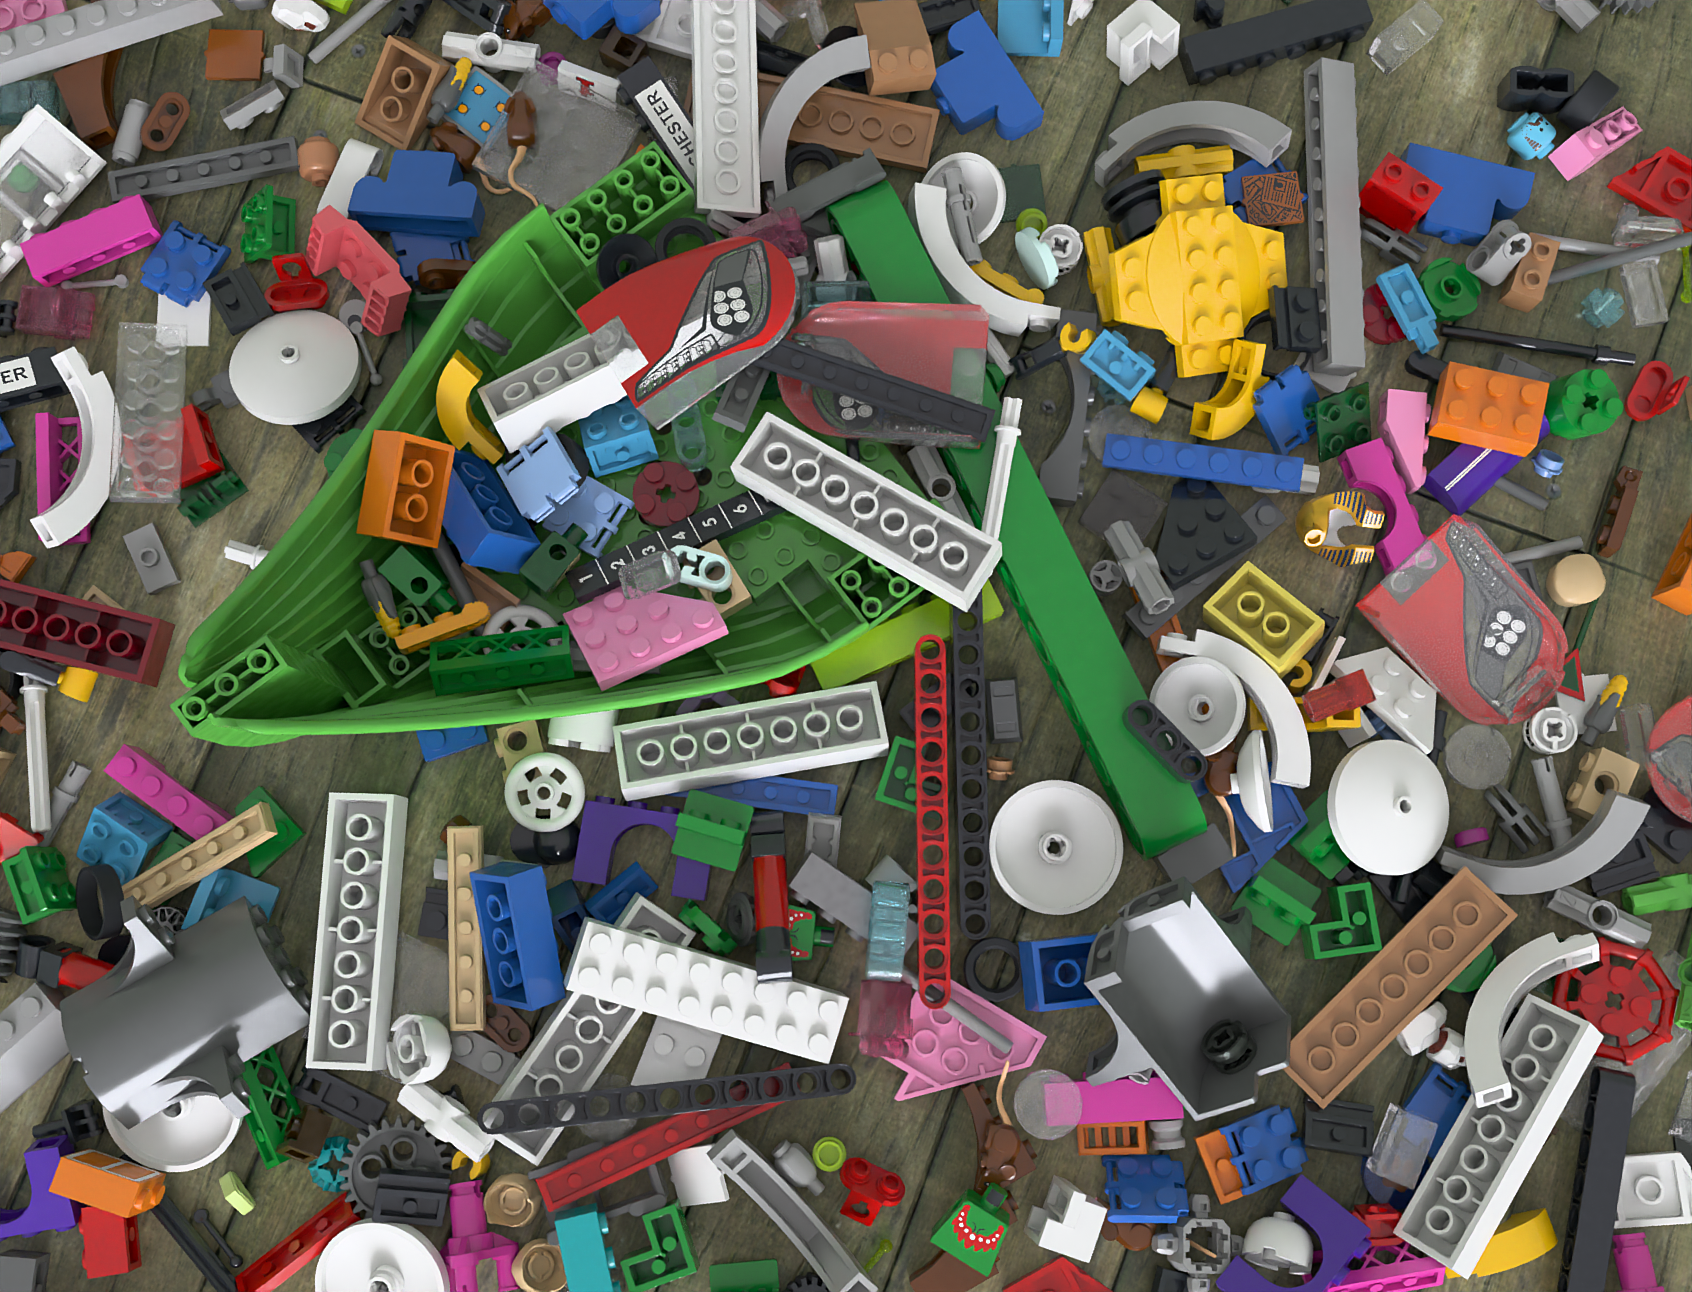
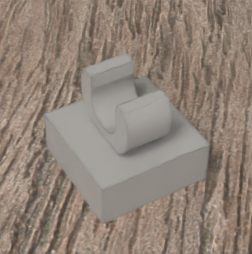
M285 44L274 46L273 58L264 59V72H273L274 79L282 81L291 88L303 87L304 57Z

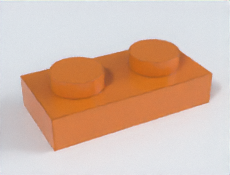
M1219 1127L1193 1137L1218 1203L1222 1205L1245 1196L1242 1195L1240 1189L1243 1185L1236 1165H1232L1229 1159L1232 1154L1225 1134L1221 1135Z

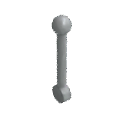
M120 274L115 279L75 283L65 280L61 283V289L64 292L70 293L74 289L117 285L119 288H126L129 285V279L125 275Z
M355 321L350 325V330L356 334L371 373L370 382L378 386L382 383V376L376 371L362 334L364 326L360 322Z

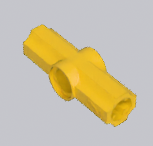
M1181 145L1170 149L1167 153L1135 157L1134 175L1152 169L1161 170L1165 179L1213 174L1227 175L1233 171V152L1229 145L1195 149L1193 145Z
M1104 226L1095 227L1084 232L1082 236L1088 261V285L1090 292L1095 294L1101 325L1107 327L1119 326L1123 322L1115 321L1108 258V254L1115 251L1111 229Z

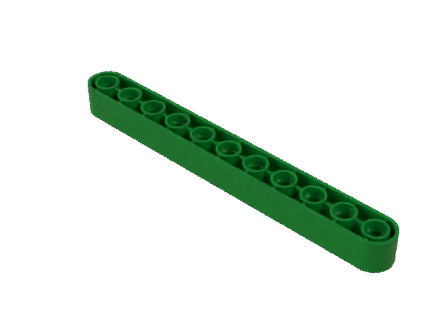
M883 179L860 192H854L825 206L826 218L832 233L843 236L849 271L854 272L850 266L853 263L860 275H857L854 272L857 279V288L867 307L906 312L957 315L896 192L887 180ZM954 348L951 395L996 411L985 443L980 442V449L936 447L948 474L955 480L956 490L975 528L981 531L996 448L997 432L994 429L995 426L1000 425L1003 407L975 350ZM934 427L931 428L933 432L932 439L934 440L937 438L936 428L938 427H935V429ZM943 429L942 432V430H939L940 434H944L945 440L949 442V431L947 432V430ZM956 434L955 441L957 438V441L962 442L961 435ZM966 437V441H974L973 439ZM1017 437L998 541L1002 543V557L995 566V569L1126 836L1137 854L1144 861H1147L1206 833L1207 822L1191 784L1177 781L1123 724L1122 717L1126 708L1137 700H1148ZM1140 708L1133 710L1132 717L1134 722L1141 726L1148 723L1146 711ZM1159 733L1157 745L1162 750L1169 751L1172 746L1166 734Z

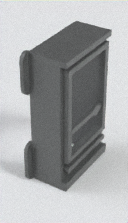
M870 148L863 151L862 157L858 159L853 158L852 162H845L778 196L774 202L772 199L767 200L775 234L786 252L800 223L825 234L834 235L826 218L825 206L854 192H860L886 177V172Z
M622 1138L605 1144L596 1141L573 1149L565 1158L533 1168L527 1173L528 1178L531 1180L541 1177ZM658 1161L646 1167L653 1188L649 1192L604 1207L599 1190L594 1191L599 1213L605 1212L607 1219L627 1212L638 1217L664 1207L669 1190L660 1162ZM542 1197V1203L550 1226V1230L546 1233L547 1241L550 1245L557 1246L559 1241L554 1222L556 1212L576 1208L579 1205L577 1200L552 1212H548Z

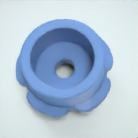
M1541 449L1538 455L1533 456L1531 459L1535 466L1534 471L1543 477L1551 478L1553 475H1559L1563 471L1562 465L1565 461L1553 451Z

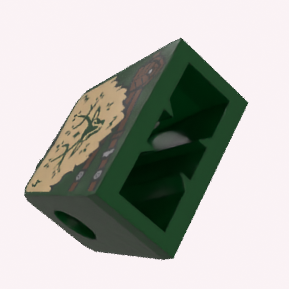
M572 523L562 536L553 531L520 568V581L547 601L565 579V573L572 570L580 560L581 552L578 550V547L588 537V534L575 523ZM554 552H561L564 554V558L562 560H555L551 555Z

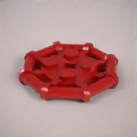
M1604 936L1596 937L1599 943L1598 963L1600 967L1586 975L1578 967L1557 974L1551 1004L1567 1012L1576 1009L1582 1019L1590 1022L1600 1033L1616 1037V1047L1600 1043L1594 1055L1621 1062L1624 1066L1633 1065L1634 1060L1664 1043L1669 1044L1673 1039L1671 1031L1680 990L1675 989L1652 956L1654 952L1649 948L1640 949L1606 940ZM1610 955L1634 962L1629 969L1623 966L1610 965ZM1643 968L1658 987V991L1650 993L1638 976ZM1571 978L1578 982V995L1575 997V1001L1566 1002ZM1611 991L1613 995L1618 994L1621 997L1619 1002L1621 1007L1619 1010L1614 1006L1608 1008L1605 1005V1002L1608 1000L1607 992ZM1662 1000L1658 1023L1655 1024L1648 1020L1649 1014L1652 1011L1651 1001ZM1641 1027L1650 1034L1631 1046L1626 1037Z

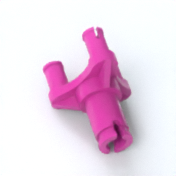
M482 1180L450 1184L448 1190H451L449 1206L453 1238L447 1239L448 1243L439 1251L447 1269L450 1292H478L476 1265L479 1264V1260L488 1258L496 1260L498 1292L520 1289L511 1272L512 1263L519 1253V1243L494 1232H487L486 1212L483 1206L484 1193L480 1189V1185H483Z
M1645 1232L1614 1235L1612 1237L1614 1244L1612 1251L1621 1290L1615 1292H1665L1664 1286H1658L1649 1247L1644 1242V1238H1646Z

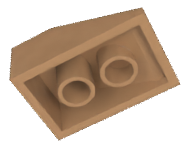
M883 0L854 3L858 36L867 35L871 68L864 72L868 95L876 96L930 90L937 74L931 42L917 1Z
M389 35L354 123L400 150H410L430 122L426 116L433 106L431 104L432 94L453 64L408 38Z

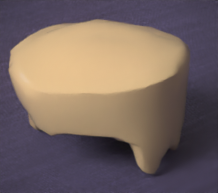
M1575 554L1565 557L1549 569L1546 579V590L1552 600L1558 605L1564 607L1579 606L1580 604L1596 600L1605 589L1606 579L1601 566L1593 556L1589 554Z
M515 1172L500 1175L492 1183L484 1196L483 1206L488 1223L510 1227H525L531 1224L539 1212L542 1194L536 1181L533 1179L529 1180L527 1175Z
M540 1238L527 1243L519 1251L512 1263L511 1272L518 1286L525 1292H557L567 1283L560 1246L550 1245L547 1239Z

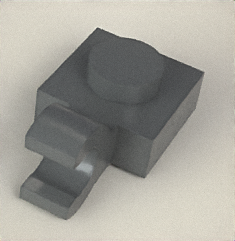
M229 369L210 378L214 387L198 390L191 395L196 405L200 406L203 412L221 402L227 409L241 403L232 388Z

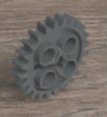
M401 1114L397 1115L395 1123L392 1124L386 1115L383 1116L381 1127H378L374 1121H370L368 1125L370 1133L368 1134L364 1130L359 1129L356 1135L360 1143L350 1140L347 1147L352 1153H343L341 1161L348 1164V1166L341 1167L339 1175L348 1178L341 1182L340 1189L351 1190L346 1195L345 1202L356 1200L357 1203L353 1213H358L364 1209L366 1211L364 1219L372 1218L380 1170L369 1171L366 1169L363 1162L370 1158L379 1160L382 1168H391L393 1163L396 1169L403 1168V1170L450 1173L452 1175V1167L444 1165L452 1160V1153H442L447 1147L448 1142H436L437 1138L431 1133L426 1132L425 1122L420 1127L415 1126V1116L410 1118L408 1124L403 1123ZM407 1141L412 1145L413 1151L408 1154H400L395 1149V1144ZM381 1145H386V1147L388 1148L392 1163L389 1157H387V1155L385 1154V1152L381 1150Z

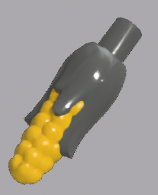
M462 57L455 66L451 65L445 77L436 86L431 98L433 106L426 116L430 122L438 124L442 115L449 113L457 105L467 85L466 79L472 67L469 58Z
M373 559L360 562L359 565L365 577V580L361 581L362 592L377 620H379L383 631L386 632L388 637L395 639L394 637L401 634V624L399 623L390 584L385 576L382 574L378 575Z
M1624 675L1614 676L1602 694L1597 695L1596 701L1586 713L1584 725L1587 728L1580 739L1582 744L1592 747L1599 734H1605L1609 731L1617 711L1622 707L1620 703L1622 702L1624 692L1627 690L1628 680Z

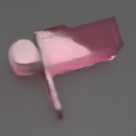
M768 201L764 202L768 211L767 214L727 232L729 238L748 236L765 240L782 251L787 259L794 258V252L802 253L809 247L806 232L802 229L801 219L796 213L795 208L787 207L776 212ZM760 242L735 251L737 253L753 249L758 255L759 263H765ZM750 250L747 266L758 264L756 255L752 250Z
M22 285L15 328L23 334L54 336L55 339L75 341V338L87 340L93 328L91 323L93 311L96 308L94 304L96 296L92 293L76 291L74 288L63 289L60 286L52 288Z
M873 979L861 980L858 1032H848V1036L860 1037L859 1049L861 1054L874 1058L879 1056L888 1057L889 1059H904L907 1057L909 1045L905 1040H912L913 1019L910 1018L912 984Z

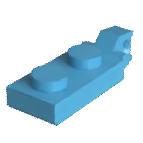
M1405 263L1378 275L1375 280L1409 341L1414 339L1422 354L1435 349L1439 344L1434 330L1437 329L1435 323L1437 317L1409 264Z

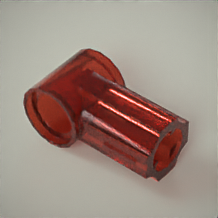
M1363 669L1334 680L1335 683L1318 688L1301 696L1304 710L1312 723L1346 709L1351 711L1377 700Z

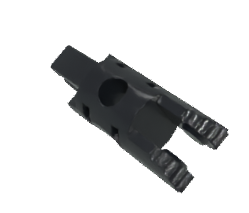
M399 0L384 25L381 34L385 38H388L389 35L393 36L402 25L397 36L411 40L433 0Z

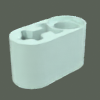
M679 545L673 547L666 556L667 568L671 576L678 582L713 592L726 590L732 582L733 576L730 565L720 555ZM684 558H687L692 567L684 566L682 570H679L676 562L682 563ZM719 566L725 569V574L721 579L713 581L707 578V573L712 567ZM694 567L699 568V576H697Z

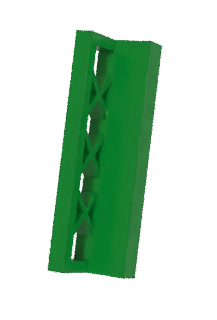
M569 625L430 642L429 672L436 696L575 678ZM562 638V645H544L550 639ZM524 643L527 645L522 650L512 651L509 649L514 644ZM489 647L492 649L485 655L474 654L480 648ZM457 653L452 659L439 660V654Z
M273 1045L260 1052L258 1056L243 1062L246 1071L242 1073L243 1079L251 1091V1095L248 1097L251 1112L244 1117L267 1170L291 1159L275 1152L277 1145L285 1142L283 1138L290 1119L301 1113L295 1097L290 1093L291 1087ZM260 1066L272 1071L274 1080L271 1088L259 1082L257 1073ZM274 1097L284 1100L288 1109L284 1119L272 1113L270 1105Z

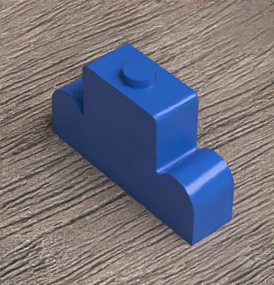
M542 0L559 24L563 25L565 23L583 40L591 37L613 17H615L616 27L624 34L633 35L641 32L661 14L660 0Z
M979 10L951 26L947 41V55L951 61L936 68L937 75L931 86V90L937 98L935 102L940 113L943 116L948 115L961 135L967 134L993 118L996 119L995 129L997 134L1005 140L1013 141L1040 127L1044 111Z
M1409 143L1400 157L1402 161L1443 187L1427 212L1418 220L1417 232L1441 238V241L1447 244L1461 243L1477 246L1489 233L1492 217L1502 221L1510 220L1516 216L1528 203L1535 176L1534 172L1414 143Z
M396 150L392 158L387 181L383 182L376 176L361 178L353 188L347 209L352 220L357 221L365 230L480 237L485 217V208L476 187L470 182L462 181L463 173L455 154L431 150Z

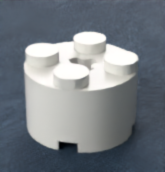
M619 709L550 718L547 735L549 737L548 744L579 748L580 745V749L610 753L611 746H614L612 726H617Z

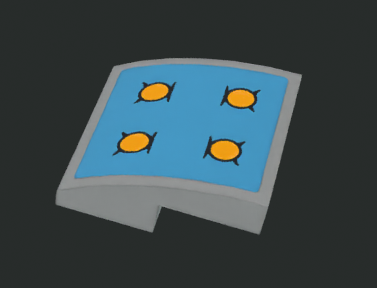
M475 65L468 74L469 76L466 79L467 85L457 105L449 113H444L441 119L444 122L456 124L458 126V133L473 139L481 146L483 153L487 154L506 131L507 113L504 112V107L507 99L514 94Z

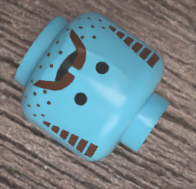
M1525 112L1506 130L1509 133L1507 144L1523 160H1530L1535 156L1542 159L1555 146L1551 141L1556 135V129L1539 112H1534L1530 115Z

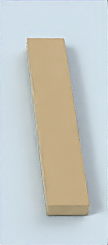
M259 802L122 886L124 900L133 895L141 905L148 904L153 909L278 834L269 803Z
M483 825L448 826L450 1031L485 1030V955L469 872L484 868Z

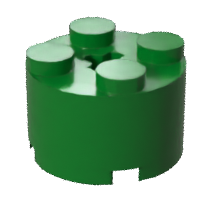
M1602 369L1581 370L1554 379L1549 384L1544 414L1549 421L1550 433L1556 437L1561 436L1567 438L1566 440H1576L1604 432L1613 425L1617 417L1623 412V403L1619 399L1616 386Z

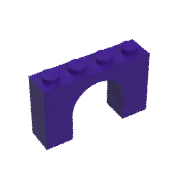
M597 795L595 801L586 800L572 880L601 885L609 884L615 850L620 839L635 827L654 825L665 830L674 841L678 827L675 825L681 809L661 806L660 812L647 810V803L628 801L627 806L614 805L615 798ZM677 855L671 896L707 901L713 865Z
M68 1134L37 1139L24 1152L32 1190L29 1206L22 1209L7 1210L0 1208V1242L9 1236L21 1235L23 1238L38 1235L44 1230L55 1229L57 1232H63L77 1225L81 1215V1208L86 1207L87 1204L49 1192L61 1157L75 1153L74 1145L70 1143Z
M1301 1174L1282 1197L1280 1203L1283 1209L1294 1216L1316 1236L1322 1247L1323 1260L1316 1276L1308 1283L1299 1287H1280L1266 1280L1236 1255L1215 1283L1222 1292H1327L1333 1283L1339 1287L1351 1271L1347 1265L1352 1258L1356 1256L1361 1259L1372 1244L1368 1239L1371 1235V1229Z

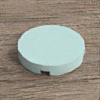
M1026 227L1015 235L1017 253L1031 280L1039 288L1045 290L1056 285L1058 282L1056 277L1059 271L1056 259L1050 246L1045 241L1040 243L1036 238L1040 233L1032 227Z

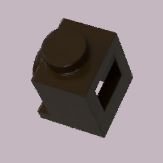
M616 25L612 27L598 50L604 66H611L622 73L649 56L646 41L635 35L624 34L619 31Z
M305 1105L302 1112L293 1116L288 1122L285 1129L287 1140L277 1145L275 1152L305 1164L318 1159L333 1118L323 1115L324 1111L318 1107Z

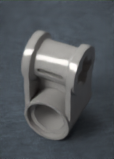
M1509 219L1502 220L1492 228L1479 246L1470 253L1466 261V269L1489 285L1496 286L1506 279L1513 267L1528 253L1532 244L1531 238L1527 233L1519 231V227L1514 221ZM1501 231L1507 236L1506 238L1500 234ZM1515 241L1521 245L1520 248L1514 244Z
M886 854L865 880L903 911L912 914L917 913L915 905L911 904L907 907L904 904L907 900L904 893L907 890L911 893L917 890L916 881Z

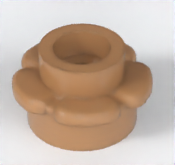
M987 757L988 778L1007 780L1008 775L1015 773V770H1012L1013 760L1005 757Z

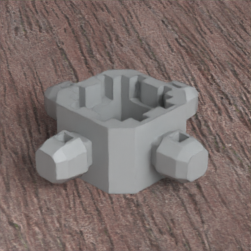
M1192 1193L1188 1199L1190 1216L1178 1217L1177 1223H1168V1232L1153 1235L1152 1249L1157 1253L1167 1254V1260L1175 1269L1190 1273V1276L1187 1277L1189 1292H1209L1210 1278H1207V1274H1222L1230 1264V1256L1242 1255L1244 1238L1230 1234V1228L1223 1219L1208 1217V1212H1211L1208 1195ZM1206 1227V1231L1212 1232V1237H1208V1249H1212L1211 1252L1217 1255L1216 1258L1206 1255V1261L1191 1262V1258L1186 1257V1252H1190V1240L1186 1239V1234H1191V1228Z

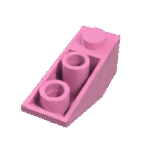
M1623 106L1592 123L1589 127L1587 126L1574 133L1548 158L1564 178L1569 181L1592 167L1643 130L1637 124L1635 116Z
M1388 389L1379 398L1377 429L1384 445H1388L1393 453V465L1397 474L1401 475L1405 482L1406 494L1411 495L1421 488L1426 480L1427 470L1422 464L1423 454H1426L1429 444V437L1425 435V423L1429 421L1431 406L1427 404V393Z

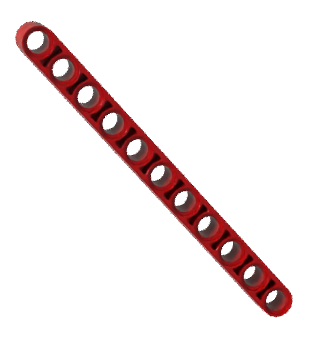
M927 634L919 638L913 652L917 961L919 997L926 1007L936 1010L946 1006L951 995L946 648L940 637ZM928 641L936 644L939 650L938 656L931 660L924 658L920 652L921 644ZM926 675L936 677L939 681L937 692L930 694L923 691L920 684L921 679ZM925 709H934L939 714L940 720L936 727L930 728L922 723L921 714ZM928 742L935 743L940 749V756L934 762L925 760L921 753L922 747ZM928 776L936 777L941 785L939 792L934 796H928L922 789V782ZM930 810H935L941 817L939 827L934 830H928L922 822L924 814ZM932 844L937 845L942 853L940 860L934 864L925 862L923 859L924 849ZM931 879L939 880L942 885L940 895L935 898L925 896L923 891L925 883ZM930 914H938L942 918V926L936 932H929L924 928V920ZM933 948L939 949L943 953V959L937 966H929L924 961L926 952ZM933 983L940 984L944 990L942 997L935 1001L925 997V989Z

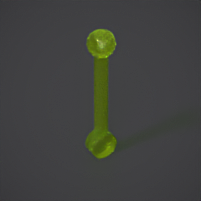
M1692 245L1680 248L1682 250L1684 292L1681 293L1680 298L1684 303L1692 301L1689 249Z
M884 1239L880 1242V1249L864 1266L867 1273L884 1253H889L892 1250L893 1244L889 1239Z

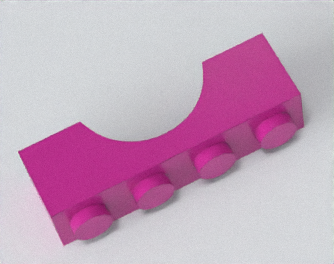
M1382 437L1345 450L1337 460L1349 488H1360L1371 492L1379 498L1387 513L1386 532L1382 539L1374 546L1385 575L1395 574L1422 564L1432 558L1430 554V541L1425 534L1421 533L1417 523L1419 521L1417 510L1408 502L1405 495V482L1401 475H1397L1392 464L1394 461L1393 453L1388 445H1384Z
M123 744L103 770L195 840L202 838L234 818L217 804L204 799L177 781L165 770L163 764L140 747Z

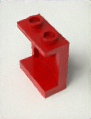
M1388 152L1359 193V213L1366 218L1378 221L1392 231L1397 227L1406 234H1409L1420 217L1430 208L1443 187Z
M193 404L181 408L183 419L142 437H135L131 433L123 435L126 446L123 449L124 455L134 472L132 482L140 493H144L154 500L161 499L225 470L208 414Z

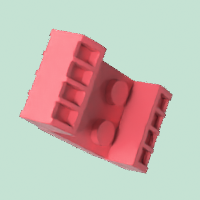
M328 205L312 218L305 256L310 270L315 276H318L337 267L342 276L350 280L366 300L361 324L377 337L401 330V323L404 320L403 316L412 289L399 273L400 265L357 221L345 218L331 205Z

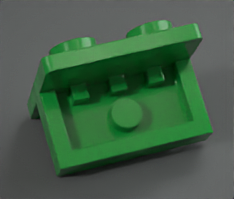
M266 184L247 203H244L242 207L241 220L245 222V233L241 238L240 250L244 253V263L252 264L258 258L272 260L273 256L295 254L296 200L273 195L272 185Z
M691 789L683 813L679 812L675 826L678 827L671 852L695 861L736 871L754 808L743 803Z
M1326 790L1304 811L1309 821L1287 843L1331 881L1351 860L1342 851L1333 835L1327 809L1329 790Z
M25 846L19 849V855L1 862L23 925H30L60 911H73L77 909L76 888L68 879L65 870L67 867L66 859L56 847Z
M1271 857L1246 882L1232 904L1231 911L1246 906L1252 914V925L1282 945L1288 946L1300 926L1310 925L1317 913L1311 909L1321 895V890Z
M775 1258L711 1264L709 1267L711 1292H780L778 1261Z

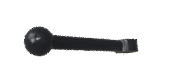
M204 1208L198 1209L194 1213V1220L197 1223L204 1224L230 1258V1266L233 1268L241 1267L243 1257L234 1253L211 1223L209 1211Z

